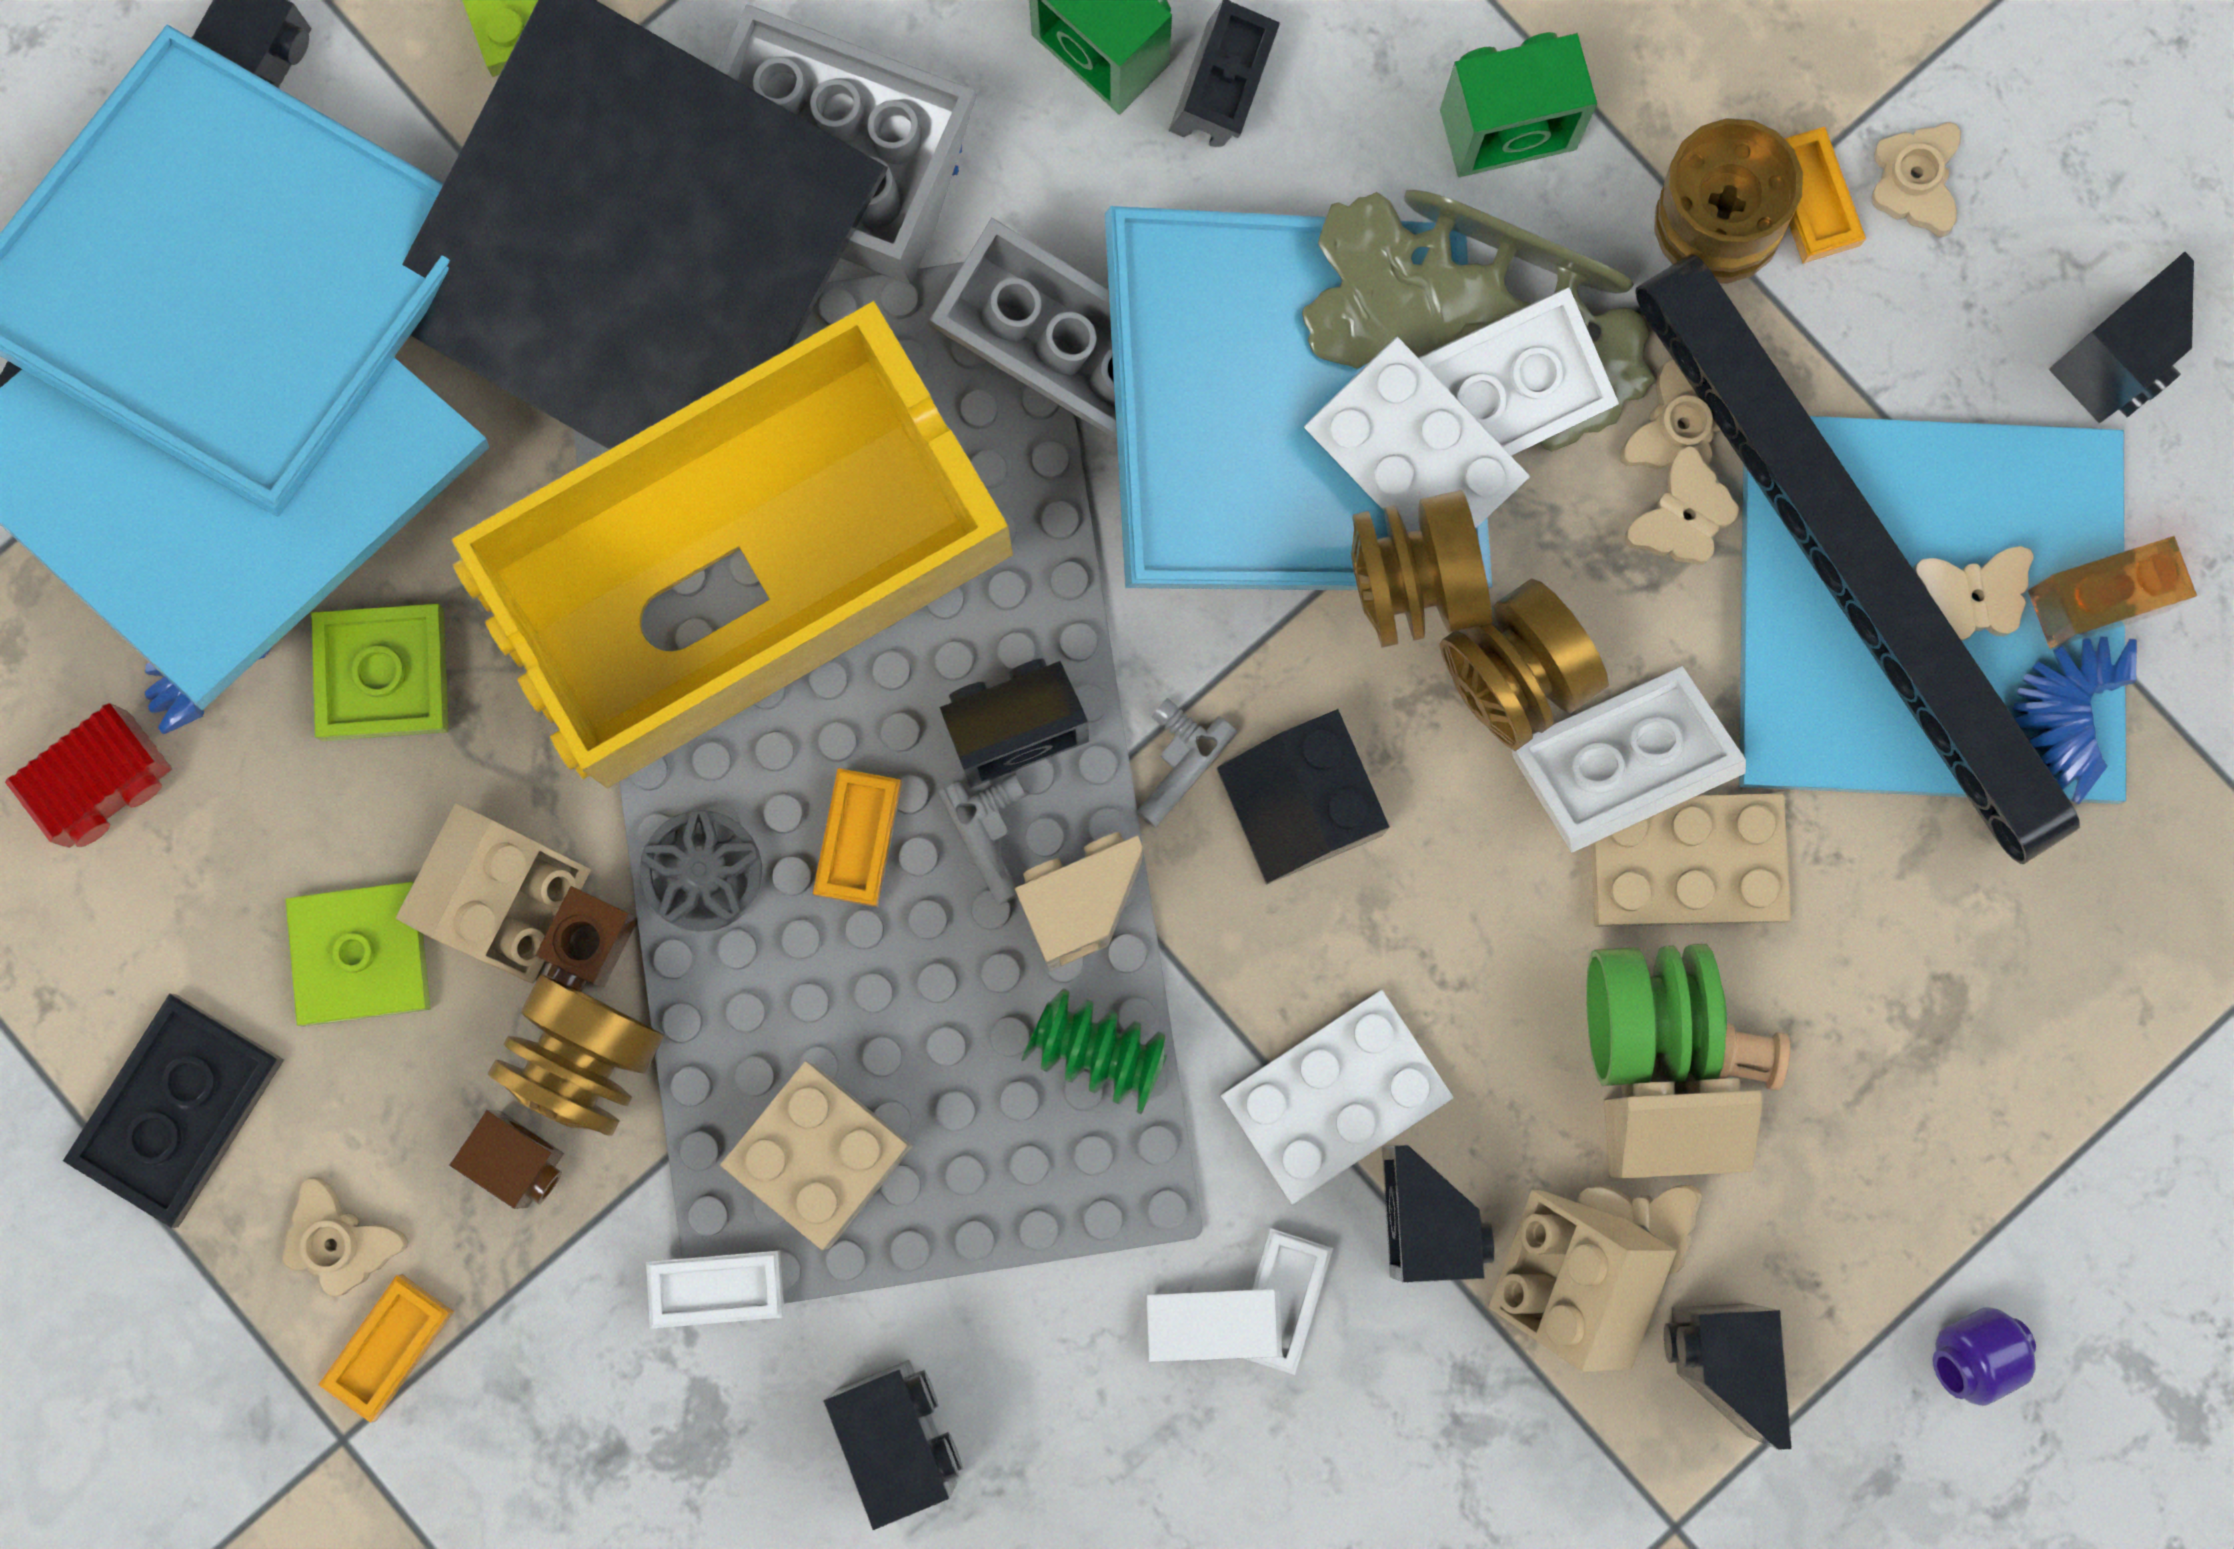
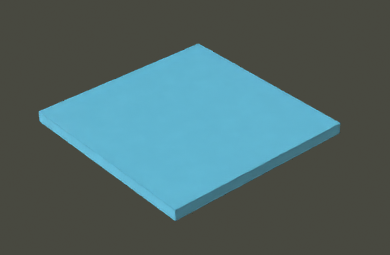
M167 24L1 231L0 357L278 517L424 317L449 270L447 265L450 260L443 255L426 278L402 265L444 183Z
M1110 206L1105 212L1125 588L1358 590L1350 554L1354 533L1352 515L1369 511L1377 539L1388 537L1384 510L1304 428V425L1367 365L1365 364L1361 368L1356 369L1348 365L1320 359L1312 352L1308 342L1310 331L1304 324L1302 315L1304 307L1310 305L1324 290L1340 287L1342 282L1341 277L1328 262L1318 245L1326 217ZM1401 221L1402 226L1415 235L1433 229L1436 224L1431 222ZM1451 230L1449 234L1451 261L1459 266L1467 265L1466 235ZM1418 247L1415 249L1411 257L1413 264H1422L1429 248ZM1486 518L1475 529L1484 563L1488 589L1493 586L1488 519Z
M394 357L277 517L22 369L0 388V525L199 709L203 710L490 447L484 435Z
M1809 416L1911 567L1915 566L1922 559L1936 558L1947 561L1962 570L1967 565L1973 563L1982 567L1993 556L2008 548L2022 546L2031 549L2034 558L2028 571V588L2021 594L2025 599L2026 605L2021 615L2020 626L2016 631L2004 637L1995 636L1985 628L1982 631H1974L1969 638L1962 641L2014 718L2026 715L2013 711L2014 703L2033 702L2017 695L2018 688L2034 689L2025 683L2023 678L2026 674L2039 676L2032 669L2037 662L2063 675L2054 655V649L2063 646L2078 669H2080L2082 640L2090 638L2094 651H2097L2099 638L2108 637L2111 664L2115 665L2125 648L2124 430ZM1743 464L1739 750L1746 759V773L1739 776V787L1967 797ZM1972 593V598L1979 602L1978 595ZM2121 686L2113 691L2105 690L2101 694L2094 693L2091 698L2096 739L2102 758L2108 767L2081 801L2082 803L2120 804L2126 801L2125 686ZM2022 729L2028 739L2048 731L2045 729ZM2041 749V750H2036V751H2037V753L2039 754V756L2041 757V756H2043L2049 749ZM2061 773L2055 775L2054 778L2057 780ZM2074 780L2063 790L2070 801L2072 800L2077 780Z

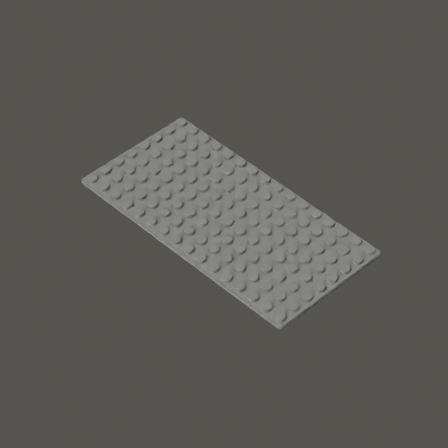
M964 262L919 268L911 285L884 274L827 282L793 346L870 302L875 301L931 395L939 414L948 428L952 430L1007 522L1013 556L619 782L651 1028L664 1035L655 1053L681 1256L682 1258L780 1250L784 1304L1197 1238L1203 1228L1144 851L1142 863L1109 946L1049 972L1018 897L1002 905L997 904L938 794L943 788L961 781L970 798L976 794L979 795L981 791L985 792L987 788L991 789V786H996L998 782L1002 783L1003 779L1015 773L1027 796L1016 802L1011 801V804H1006L1005 808L1000 807L999 813L1008 827L1009 833L995 841L994 844L1017 887L1026 884L1023 873L1027 870L1056 858L1060 859L1063 867L1084 859L1086 854L1084 847L1107 835L1120 832L1124 841L1138 835L1142 843L1075 414L928 325L931 316ZM573 429L578 467L609 450ZM741 549L655 597L647 605L643 613V634L646 640L657 649L678 651L770 599ZM1043 658L1048 666L1061 661L1088 720L1089 742L970 788L939 707L951 703L949 694L964 686L976 682H985L988 689L1011 680L1009 671L1026 662ZM837 768L901 779L902 781L878 907L813 895ZM961 806L958 808L957 813L963 824L971 822L977 812V807ZM695 810L718 812L738 822L752 836L759 849L762 861L760 889L750 908L743 916L730 925L704 932L679 928L660 917L648 903L640 881L642 852L652 834L672 817ZM698 822L693 841L695 845H705L707 836L702 822ZM713 823L718 837L716 850L724 843H743L730 829ZM687 825L672 832L661 845L675 844L684 851L686 847L683 842V836ZM748 852L728 853L724 858L728 866H733L747 856ZM656 854L654 860L666 868H674L678 857L674 854ZM750 867L737 877L727 878V881L734 885L739 901L749 883ZM652 870L653 884L662 902L667 886L676 881V879L664 878ZM683 889L676 892L670 907L671 912L687 900L689 894ZM724 889L712 895L713 901L727 911L731 909ZM699 897L697 907L683 916V918L690 920H708L718 917L717 914L704 905L703 898ZM1063 988L1070 992L1068 1011L1072 1013L1086 999L1093 1001L1092 1022L1096 1024L1110 1010H1113L1118 1014L1116 1033L1121 1034L1135 1020L1142 1025L1140 1043L1143 1045L1158 1031L1165 1034L1164 1054L1167 1055V1058L1142 1114L1137 1113L1138 1092L1132 1091L1120 1104L1113 1102L1114 1082L1111 1080L1097 1093L1090 1092V1071L1087 1069L1073 1082L1066 1081L1065 1059L1061 1058L1048 1072L1041 1070L1042 1049L1037 1048L1025 1061H1021L1047 1002H1050ZM805 1061L815 1064L913 1145L911 1150L833 1246L823 1251L720 1166Z

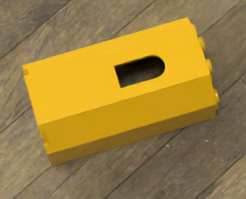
M875 301L870 302L451 539L462 558L452 564L461 583L473 599L478 597L487 612L492 611L494 614L493 617L485 621L491 636L505 656L510 654L519 668L524 666L527 670V673L517 678L520 687L536 712L542 711L551 724L556 723L559 730L551 734L550 738L561 759L569 770L575 768L583 780L591 776L605 788L613 786L1013 556L1007 522L952 430L948 428L939 414L931 395ZM741 549L770 600L684 649L663 651L652 646L646 640L642 630V617L647 605L660 594Z

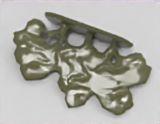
M1406 190L1404 196L1406 204L1413 211L1436 222L1433 229L1417 235L1402 226L1390 200L1378 192L1366 197H1358L1350 206L1339 202L1331 204L1322 227L1318 245L1328 262L1341 277L1342 282L1340 287L1328 288L1321 292L1302 311L1304 324L1310 331L1309 345L1312 352L1320 359L1359 369L1369 363L1396 336L1417 357H1420L1532 304L1513 297L1507 291L1504 278L1510 262L1515 256L1557 274L1555 292L1570 288L1587 330L1590 322L1601 327V336L1597 341H1592L1619 402L1618 405L1539 442L1544 449L1553 452L1576 443L1584 433L1600 432L1605 427L1616 424L1625 401L1643 398L1648 387L1655 383L1656 378L1642 359L1644 345L1649 334L1642 315L1630 308L1610 309L1603 315L1593 316L1583 304L1577 287L1580 284L1609 293H1627L1634 286V283L1621 272L1471 206L1427 191ZM1451 230L1498 249L1493 263L1485 266L1480 264L1459 266L1451 261L1449 236ZM1418 247L1429 248L1422 264H1413L1411 257L1414 250Z

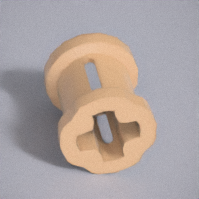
M1727 1023L1724 1063L1719 1079L1733 1076L1765 1082L1767 1089L1780 1090L1784 1084L1789 1065L1790 1039L1788 1034L1775 1032L1772 1037L1743 1033L1735 1031L1734 1025Z

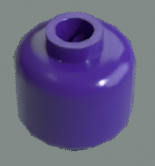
M1984 1307L1943 1328L1938 1334L1935 1343L1936 1352H1934L1932 1357L1936 1376L1948 1393L1955 1398L1965 1399L1969 1403L1986 1406L2031 1382L2036 1369L2034 1354L2036 1342L2031 1331L2022 1321L2012 1318L2002 1310Z

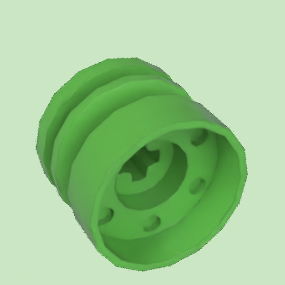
M1707 944L1688 945L1684 948L1682 957L1674 945L1659 948L1654 964L1653 976H1650L1644 955L1638 947L1596 949L1592 951L1587 967L1586 1012L1592 1061L1601 1086L1649 1083L1654 1070L1656 1054L1659 1055L1663 1071L1670 1082L1686 1081L1689 1070L1696 1081L1719 1079L1724 1063L1727 1010L1719 968L1710 947Z

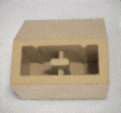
M455 803L395 919L434 940L533 984L545 961L535 955L570 886L579 890L582 889L591 869Z
M1116 832L1084 847L1086 852L1084 859L1063 867L1060 859L1056 858L1023 873L1026 884L1016 887L1015 891L1049 972L1109 946L1142 863L1143 846L1138 835L1124 841L1121 833Z
M1740 1078L1686 1082V1094L1679 1095L1674 1093V1082L1621 1086L1622 1098L1604 1100L1609 1178L1753 1172L1763 1104L1762 1091H1741Z
M1531 1190L1488 1308L1581 1372L1632 1370L1677 1250L1627 1219L1542 1190Z

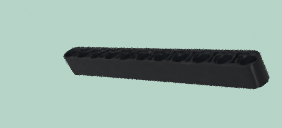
M1690 254L1637 286L1635 289L1636 300L1647 322L1697 396L1709 406L1713 420L2004 851L2019 864H2026L2076 832L2080 828V820L2071 801L1707 265L1698 256Z

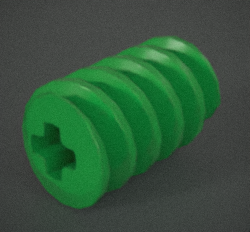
M1063 988L1050 1002H1047L1021 1061H1025L1037 1048L1042 1049L1041 1070L1048 1072L1061 1058L1065 1059L1066 1081L1073 1082L1087 1069L1090 1071V1092L1097 1093L1111 1080L1114 1082L1113 1102L1120 1104L1132 1091L1138 1092L1137 1113L1142 1114L1167 1058V1055L1164 1054L1165 1034L1158 1031L1143 1045L1140 1043L1142 1025L1135 1020L1121 1034L1116 1033L1118 1014L1113 1010H1110L1096 1024L1092 1022L1093 1001L1086 999L1072 1013L1068 1011L1070 992Z

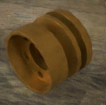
M1731 118L1702 125L1683 140L1670 163L1665 183L1655 208L1654 232L1665 257L1672 264H1675L1690 254L1696 255L1707 265L1716 280L1723 284L1752 277L1772 260L1782 241L1789 222L1802 198L1803 171L1792 146L1774 129L1754 120ZM1718 209L1728 212L1726 219L1717 217Z
M1463 490L1420 499L1418 509L1419 530L1411 532L1406 531L1403 520L1395 505L1385 507L1384 513L1388 537L1377 539L1369 511L1352 515L1354 533L1350 554L1363 613L1377 632L1381 648L1398 644L1394 615L1402 613L1406 615L1413 641L1424 638V608L1436 606L1442 622L1449 633L1492 622V609L1484 563L1472 514Z
M1532 578L1497 601L1494 605L1495 618L1500 631L1492 624H1486L1466 629L1467 636L1459 631L1452 632L1439 643L1442 658L1465 704L1506 747L1517 751L1533 739L1531 728L1543 733L1554 724L1547 698L1561 710L1572 713L1609 686L1608 674L1603 661L1585 629L1556 593L1541 581Z
M540 974L521 1010V1013L531 1023L544 1031L539 1042L507 1036L503 1045L515 1054L528 1060V1063L524 1069H521L507 1062L495 1059L488 1075L503 1085L519 1103L551 1120L570 1128L589 1129L613 1136L620 1120L595 1105L599 1096L620 1105L628 1106L632 1096L609 1078L613 1069L617 1067L630 1072L645 1074L664 1035L603 1002Z

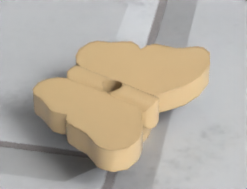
M1947 122L1935 128L1918 129L1914 135L1902 132L1879 141L1874 158L1879 167L1883 168L1881 180L1875 186L1871 196L1874 207L1896 220L1906 217L1912 226L1925 228L1937 237L1947 236L1956 223L1957 208L1953 196L1945 186L1949 178V169L1945 166L1953 158L1960 144L1961 131L1958 126ZM1911 173H1917L1919 178H1914Z
M1671 359L1660 367L1656 377V392L1659 405L1650 413L1649 418L1652 422L1635 431L1626 440L1620 451L1621 462L1626 466L1643 465L1656 470L1667 466L1669 469L1679 451L1688 446L1695 447L1699 451L1703 462L1707 466L1711 462L1712 451L1708 443L1713 439L1714 434L1721 430L1713 420L1709 406L1697 396L1674 360ZM1678 421L1684 423L1685 429H1681L1678 426Z
M1688 446L1679 451L1670 465L1667 476L1668 493H1665L1658 501V509L1645 513L1634 520L1625 533V543L1630 548L1648 550L1659 556L1670 554L1671 558L1675 561L1703 565L1712 557L1715 549L1712 537L1718 530L1729 527L1737 519L1739 507L1732 499L1726 485L1716 483L1715 472L1703 462L1699 451L1695 447ZM1683 513H1689L1692 516V520H1686Z
M2018 546L2008 548L1996 554L1982 567L1973 563L1961 570L1947 561L1929 558L1922 559L1912 568L1961 641L1969 638L1974 631H1982L1985 628L1995 636L2004 637L2016 631L2020 626L2021 615L2026 605L2025 599L2021 594L2028 588V571L2034 554L2031 549ZM1972 593L1978 595L1979 602L1972 598Z
M308 1178L302 1182L300 1187L299 1202L292 1215V1221L295 1226L287 1231L282 1259L285 1266L291 1270L299 1271L308 1268L311 1274L319 1276L321 1289L327 1295L337 1297L346 1294L355 1286L365 1282L368 1279L369 1273L381 1269L391 1257L403 1252L407 1248L408 1240L404 1233L391 1226L382 1224L358 1226L359 1218L352 1213L343 1214L338 1197L327 1182L322 1178ZM331 1239H334L337 1242L336 1249H333L331 1247Z
M1593 1185L1580 1192L1578 1197L1580 1204L1627 1219L1640 1228L1643 1225L1648 1229V1233L1676 1249L1677 1252L1668 1275L1676 1273L1684 1267L1687 1254L1692 1245L1689 1234L1695 1229L1696 1212L1702 1201L1699 1189L1693 1185H1678L1664 1191L1654 1200L1649 1195H1641L1632 1199L1621 1190L1608 1185Z

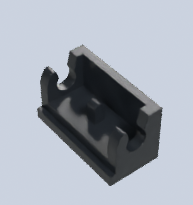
M1222 0L1207 22L1168 131L1181 137L1190 135L1193 130L1204 131L1211 135L1209 141L1211 147L1224 146L1232 136L1238 138L1242 133L1280 22L1229 0Z

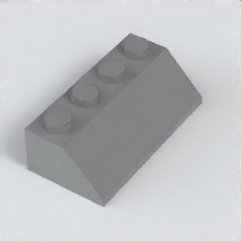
M991 217L931 316L928 325L1117 440L1109 290Z

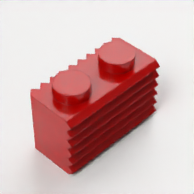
M108 703L102 705L99 711L92 713L89 719L81 721L79 726L71 729L68 735L60 737L58 742L50 745L47 751L39 753L36 759L29 761L25 767L18 769L15 775L6 779L5 783L51 843L67 848L72 847L74 844L77 847H84L98 840L109 830L110 823L107 819L125 805L133 808L153 798L162 788L159 779L169 773L172 767L150 741L149 736L142 730V727L135 721L134 717L127 710Z

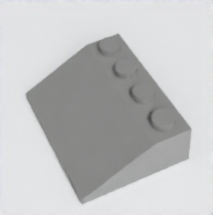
M746 4L717 70L888 167L840 258L911 285L936 229L975 103L976 91Z

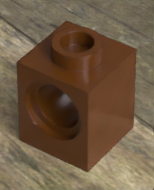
M570 886L535 956L552 964L547 976L582 992L587 981L605 987L638 922L637 918ZM594 926L600 938L596 953L586 960L575 959L570 950V940L573 934L581 927Z
M486 1110L449 1166L513 1209L528 1208L532 1201L540 1205L549 1196L562 1175V1171L557 1169L556 1165L564 1153L502 1111Z

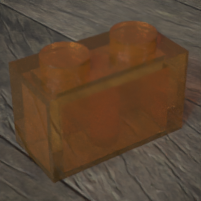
M2175 536L2053 574L2028 590L2049 649L2168 612L2197 597Z

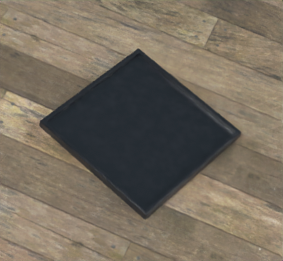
M538 0L402 264L423 278H426L442 255L450 260L447 265L449 270L429 309L410 335L610 450L793 346L888 167L596 0Z

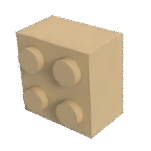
M805 1061L720 1166L823 1251L833 1246L911 1150L913 1145L815 1064Z

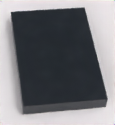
M169 993L68 1151L63 1162L170 1228H178L284 1059L179 995Z

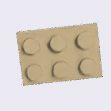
M1784 794L1697 795L1591 844L1595 927L1786 923L1791 921Z

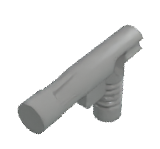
M1168 698L1164 700L1151 717L1161 726L1165 725L1166 730L1170 729L1171 734L1175 733V738L1161 754V758L1173 770L1137 810L1139 816L1154 828L1161 823L1237 734V730L1220 716L1215 719L1207 730L1197 726V722H1192V718H1187L1188 715L1186 713L1183 714L1181 709L1178 710V706ZM1196 739L1213 740L1216 747L1208 756H1202L1197 748Z
M1015 773L1003 779L1002 783L998 782L996 786L992 785L991 789L987 788L985 792L981 791L979 795L976 794L970 798L961 781L952 783L950 786L940 790L938 794L997 904L1002 905L1017 897L1015 891L1017 885L994 844L995 841L1009 833L1008 827L999 813L1000 807L1005 808V805H1010L1011 801L1016 802L1027 796ZM961 806L977 807L975 816L968 824H963L958 816L957 811Z

